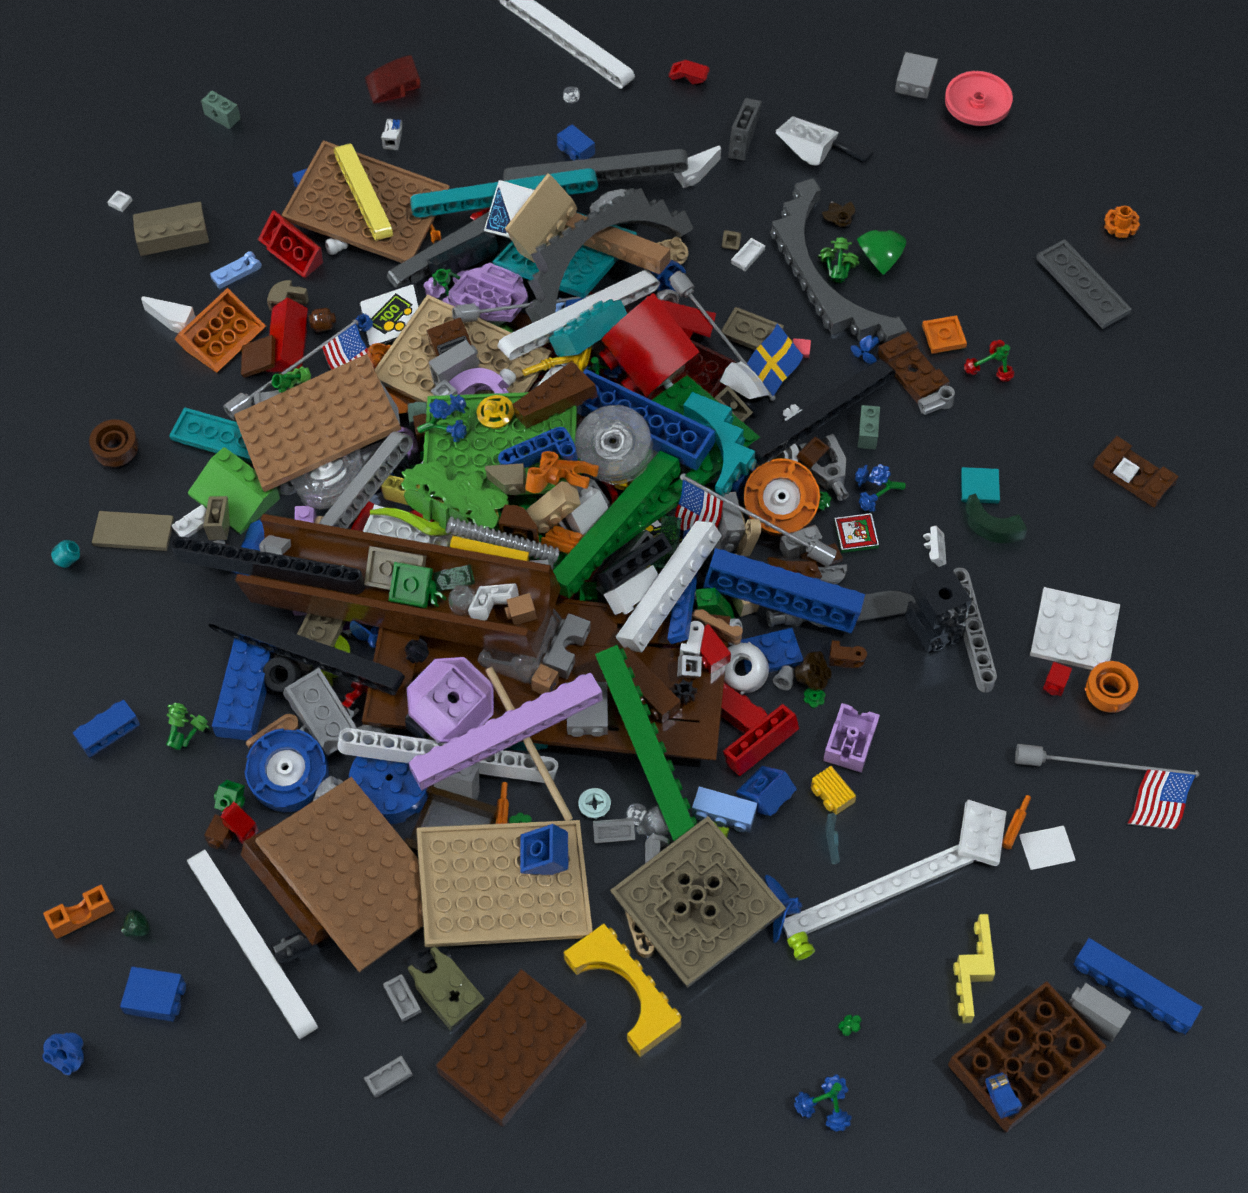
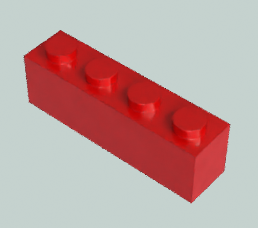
M724 683L721 717L745 734L768 716V714H766L762 707L751 703L747 696L739 694Z
M784 704L780 705L723 750L727 766L739 776L744 774L799 730L796 714Z

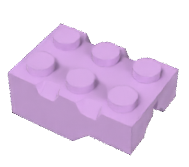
M842 703L825 750L823 761L862 773L880 715L872 712L859 715L853 706Z

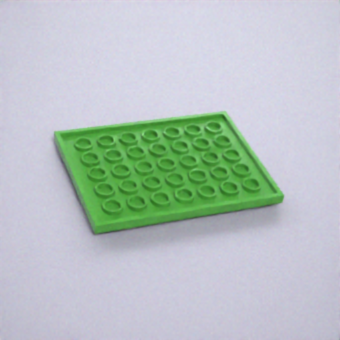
M529 392L460 395L467 404L464 408L466 413L455 410L446 419H441L436 424L453 426L456 420H462L463 425L467 427V434L459 442H454L452 434L446 430L431 428L425 431L423 463L440 461L446 468V475L449 480H454L458 475L469 476L472 473L479 472L484 481L481 486L482 490L495 489L503 492L488 480L485 466L500 465L498 460L500 452L556 427L566 428L576 447L577 407L575 405L565 409V412L549 416V419L529 428H526L515 417L514 413L512 420L507 425L493 429L483 426L477 418V407L480 402L489 396L501 395L507 397L513 404ZM450 395L428 396L426 422L431 421L433 414L430 413L431 408L429 404L438 399L444 400L450 405ZM505 404V406H506V413H505V414H508V412H509V406H508V404ZM484 406L481 409L482 416H484ZM498 417V418H490L489 421H490V422H497V421H500V420H502V419H501L500 417ZM540 462L525 468L526 479L528 469L532 467L539 468ZM560 478L558 484H559L561 481H563V482H567V481H566L565 478ZM548 483L547 486L540 493H531L526 490V493H521L519 495L546 494L556 485ZM423 485V491H426L425 494L429 491L427 485Z

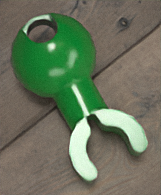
M431 579L429 592L431 603L439 607L437 597L445 601L446 596L437 592L436 582Z

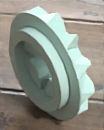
M591 788L581 794L578 805L581 814L583 813L587 818L597 819L601 816L604 817L610 810L611 801L609 795L602 789ZM593 798L598 803L596 810H594L592 805H589L592 804Z

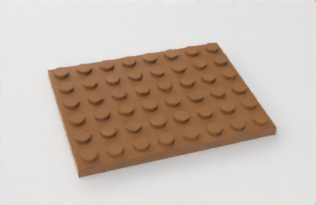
M323 140L281 216L295 225L400 263L415 256L436 215L421 218L413 216L410 198L416 194L448 190L450 186L356 152L393 231L392 237L375 241L336 160L334 148L338 147V145Z
M368 354L234 414L264 492L382 439L394 431L401 430V426Z
M352 777L256 838L255 842L359 973L423 927L418 858Z

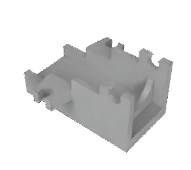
M320 668L284 689L283 696L288 700L290 707L295 711L303 724L299 730L310 734L319 743L326 757L338 750L339 734L343 729L357 728L352 718L360 710L357 707L352 711L342 705Z

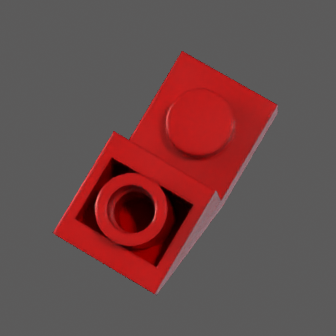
M683 60L673 64L669 77L672 81L686 77L692 85H695L707 79L710 68Z
M233 802L223 810L220 817L223 825L237 834L240 843L243 844L245 840L255 836L259 831L256 822L237 803Z

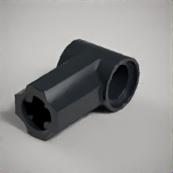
M446 946L436 947L442 954L452 958ZM432 948L424 953L418 952L412 955L407 960V965L409 967L411 965L422 973L431 974L433 969L437 967L435 959L430 952Z

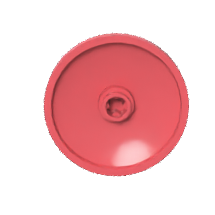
M970 71L956 76L948 84L945 94V104L949 112L958 120L976 126L991 125L1004 119L1011 109L1013 100L1012 91L1003 79L983 71Z

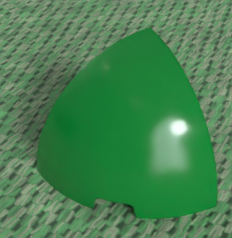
M873 230L857 239L864 253L883 275L898 260L906 246V239L899 233L891 230Z

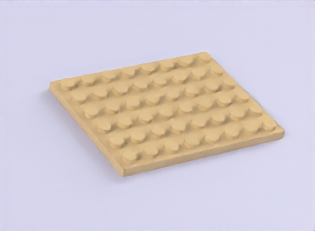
M427 294L375 368L376 374L384 386L418 402H426L427 405L428 396H434L431 390L436 386L433 383L428 362L436 358L430 346L426 330L453 320L452 308L454 306ZM480 318L474 322L463 323L471 344L477 349V358L480 362L479 368L489 369L498 375L503 369H508L515 373V382L507 388L509 393L528 392L541 371L524 376L522 370L541 363V360L552 356V351L541 346L516 359L509 360L498 348V342L503 337L511 334V332ZM481 390V391L476 392L475 394H495V393H494L493 391H490V390Z
M580 820L417 828L425 947L579 939L593 932ZM550 824H555L568 831V870L553 875L520 873L521 834Z

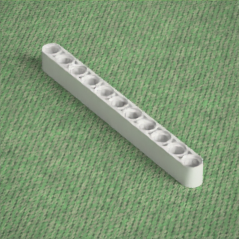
M499 0L506 8L617 87L623 88L635 78L633 71L628 66L536 1Z
M648 270L641 271L503 337L498 342V348L509 360L516 359L549 343V337L554 334V330L560 327L564 328L569 320L577 319L580 317L581 312L592 309L593 304L596 302H605L609 299H613V301L621 300L623 305L626 306L654 292L659 287L660 282Z
M345 728L339 734L337 746L338 750L346 755L409 763L415 756L424 755L426 752H430L432 748L446 743ZM502 750L473 764L479 766V774L545 783L530 754ZM540 756L547 770H549L551 778L554 780L558 769V762L554 758Z
M204 849L189 858L187 862L297 1037L302 1039L318 1029L308 1009L206 850Z

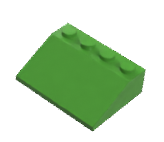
M225 447L210 459L188 491V495L206 509L210 496H227L230 527L240 535L249 528L251 523L259 519L280 499L277 487L264 492L256 471Z

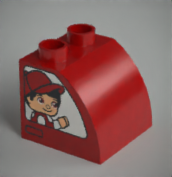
M652 293L604 335L601 341L605 348L598 354L611 371L618 365L624 371L627 378L621 381L623 387L650 399L694 365L699 359L700 352L656 295Z

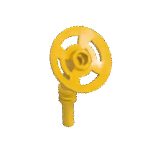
M592 345L578 355L546 358L541 360V363L523 369L522 373L524 376L541 370L546 371L547 369L554 368L555 365L570 363L571 361L583 372L587 368Z
M501 395L489 396L483 399L477 407L479 422L488 428H501L507 425L514 416L512 402L507 397ZM505 404H508V406H509V412H508V414H505V413H506V406H505ZM483 406L484 416L481 415V409ZM498 417H500V418L502 419V420L497 421V422H490V421H489L490 418H498Z

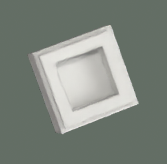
M117 190L109 199L108 205L123 212L133 200L131 196Z
M1123 458L1113 474L1129 483L1140 467Z

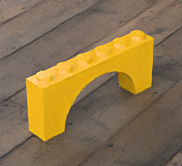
M603 924L564 952V960L576 975L591 969H605L621 975L633 986L640 1000L641 1013L634 1028L627 1033V1041L641 1057L681 1027L682 1017L676 1008L672 1009L669 1006V1000L662 991L658 992L655 988L654 980L649 975L646 977L642 972L643 967L639 961L631 958L627 946L624 943H619L615 931L611 927L608 929Z

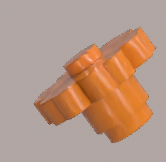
M1118 206L1115 210L1111 209L1106 214L1104 219L1106 222L1105 229L1109 234H1115L1118 238H1127L1129 234L1135 235L1139 230L1140 223L1138 221L1140 217L1129 206Z

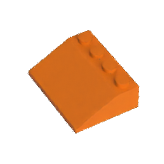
M227 288L178 333L175 341L190 355L217 373L242 350V345L248 344L266 325Z

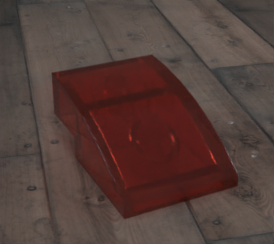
M411 55L393 60L365 77L373 104L404 97L405 91L421 88L420 78Z

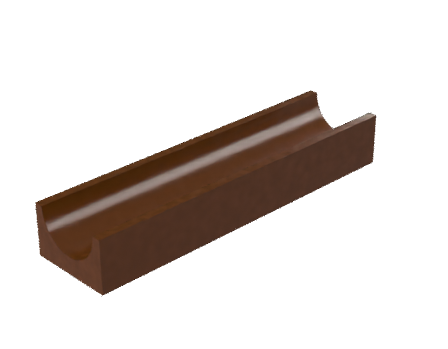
M263 514L260 520L264 529V539L272 535L291 540V547L283 555L357 568L361 571L364 582L369 546L426 555L425 567L433 568L432 580L436 582V590L446 596V600L444 601L442 598L437 597L439 607H436L431 603V595L429 594L427 608L388 601L390 590L365 585V590L362 593L349 594L253 575L238 574L235 580L251 603L350 622L355 620L360 624L536 658L561 589L551 565ZM515 583L519 596L530 593L537 616L535 620L514 625L512 619L508 620L505 608L508 607V604L494 605L485 621L471 618L468 609L480 586Z

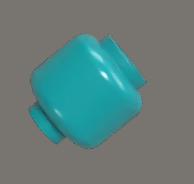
M61 541L51 551L53 562L63 568L70 567L80 558L79 546L74 541Z

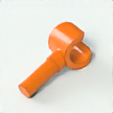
M431 224V242L434 243V240H441V232L435 230L433 224Z

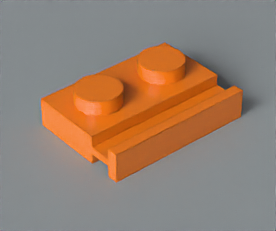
M554 526L546 533L545 537L541 538V545L547 544V547L550 545L553 548L558 547L559 551L569 554L585 535L564 529L561 526Z

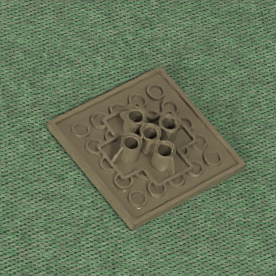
M709 816L610 890L612 895L687 988L785 913L786 907ZM681 879L690 880L686 885L679 883ZM711 882L719 883L716 888H711L708 885ZM695 894L703 896L699 901L693 900L692 897ZM683 907L686 908V911L684 913H677L676 909ZM708 910L716 912L715 915L710 917L706 916L705 913Z

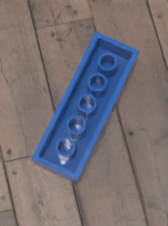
M234 638L212 723L216 737L248 740L257 733L268 689L264 683L265 673H263V668L274 657L275 653Z

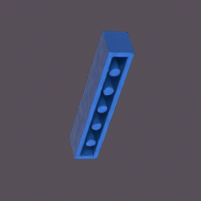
M1090 938L1073 964L1081 973L1094 977L1099 984L1110 987L1120 997L1128 998L1136 1007L1149 1011L1154 1018L1165 1021L1171 1025L1172 1029L1179 1033L1187 1034L1202 1009L1197 1003Z

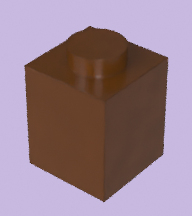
M215 814L204 836L210 847L226 850L234 832L223 825L221 816Z

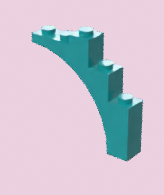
M692 392L684 403V416L715 430V442L723 460V468L715 485V493L724 497L730 493L733 482L737 481L741 474L746 476L750 470L754 469L757 462L755 451L743 446L745 442L743 437L744 429L732 425L734 417L732 416L731 407Z

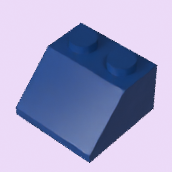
M761 766L736 791V794L741 799L756 802L758 813L771 816L778 811L785 801L791 798L797 788L785 771Z
M550 824L521 834L520 873L553 875L568 870V831L555 824Z

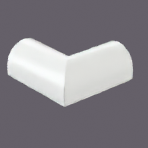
M514 583L480 586L468 609L471 618L485 621L494 605L508 604L507 599L519 596L517 585Z

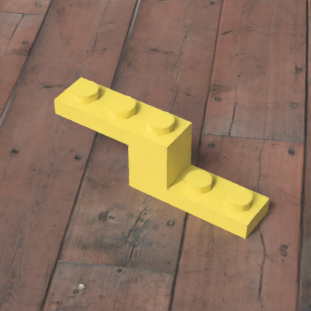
M980 914L977 922L974 923L975 935L979 936V942L976 944L977 954L959 955L957 962H954V975H958L959 982L956 983L957 996L960 995L961 1003H958V1014L962 1016L963 1023H972L974 1018L971 982H991L995 976L988 914Z

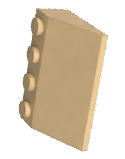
M547 173L506 226L505 230L519 254L534 262L531 254L537 251L535 248L543 243H550L549 239L558 235L565 228L568 220L575 215L577 207L573 199Z

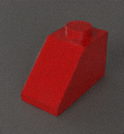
M707 624L704 629L700 657H702L701 666L704 669L707 668L711 674L730 662L731 652L711 626Z

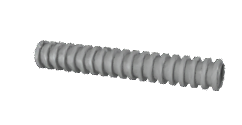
M452 516L448 519L445 531L447 534L452 533L454 536L457 534L458 537L464 536V538H469L470 540L474 539L475 541L529 552V558L533 556L534 559L553 560L554 564L559 555L558 547L553 548L551 545L547 547V544L541 545V542L536 543L534 540L530 542L529 539L524 540L523 537L518 538L517 535L514 537L512 534L506 535V532L501 533L500 530L496 532L493 528L489 530V527L483 528L482 525L477 526L476 523L472 525L471 522L466 523L465 520L460 521L459 518L455 520Z

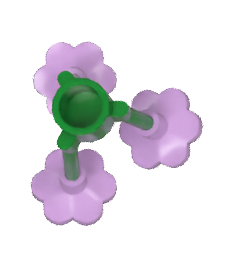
M450 269L437 270L429 278V281L424 283L425 294L439 298L446 291L447 297L442 301L454 306L448 297L449 289L447 285L450 283V276L453 277V282L456 284L466 271L462 270L455 274Z

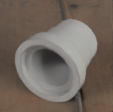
M783 666L773 679L774 685L779 689L789 690L793 685L792 680L795 670L790 666Z

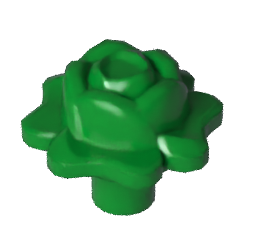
M820 492L818 506L820 510L830 507L831 497L828 496L827 492Z

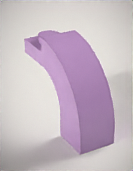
M473 368L463 371L449 381L457 390L458 395L475 394L481 390H490L495 394L509 393L506 389L509 385L501 376L485 368Z

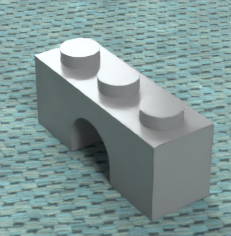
M569 613L566 620L562 619L559 626L560 632L558 636H554L551 643L552 649L545 654L543 660L545 666L558 671L559 677L568 679L575 664V654L566 651V646L570 644L583 646L590 632V621Z

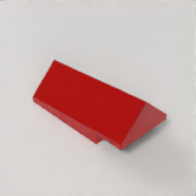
M272 210L258 240L267 246L269 252L306 278L323 263L321 248L278 212Z
M660 300L688 338H691L693 332L710 338L713 326L699 309ZM706 311L710 318L715 321L716 313Z
M288 297L272 308L269 336L273 335L276 338L275 367L266 370V372H283L304 357L308 308ZM303 362L294 369H299L301 366H303Z

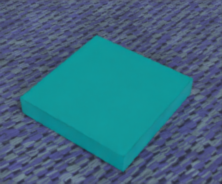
M962 467V502L999 504V469Z

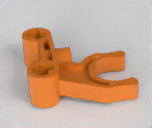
M545 451L541 454L539 468L532 467L528 469L525 489L531 493H540L548 483L557 485L560 478H565L571 485L587 489L590 478L578 475L577 473H585L597 477L599 466L585 461L558 460V454Z

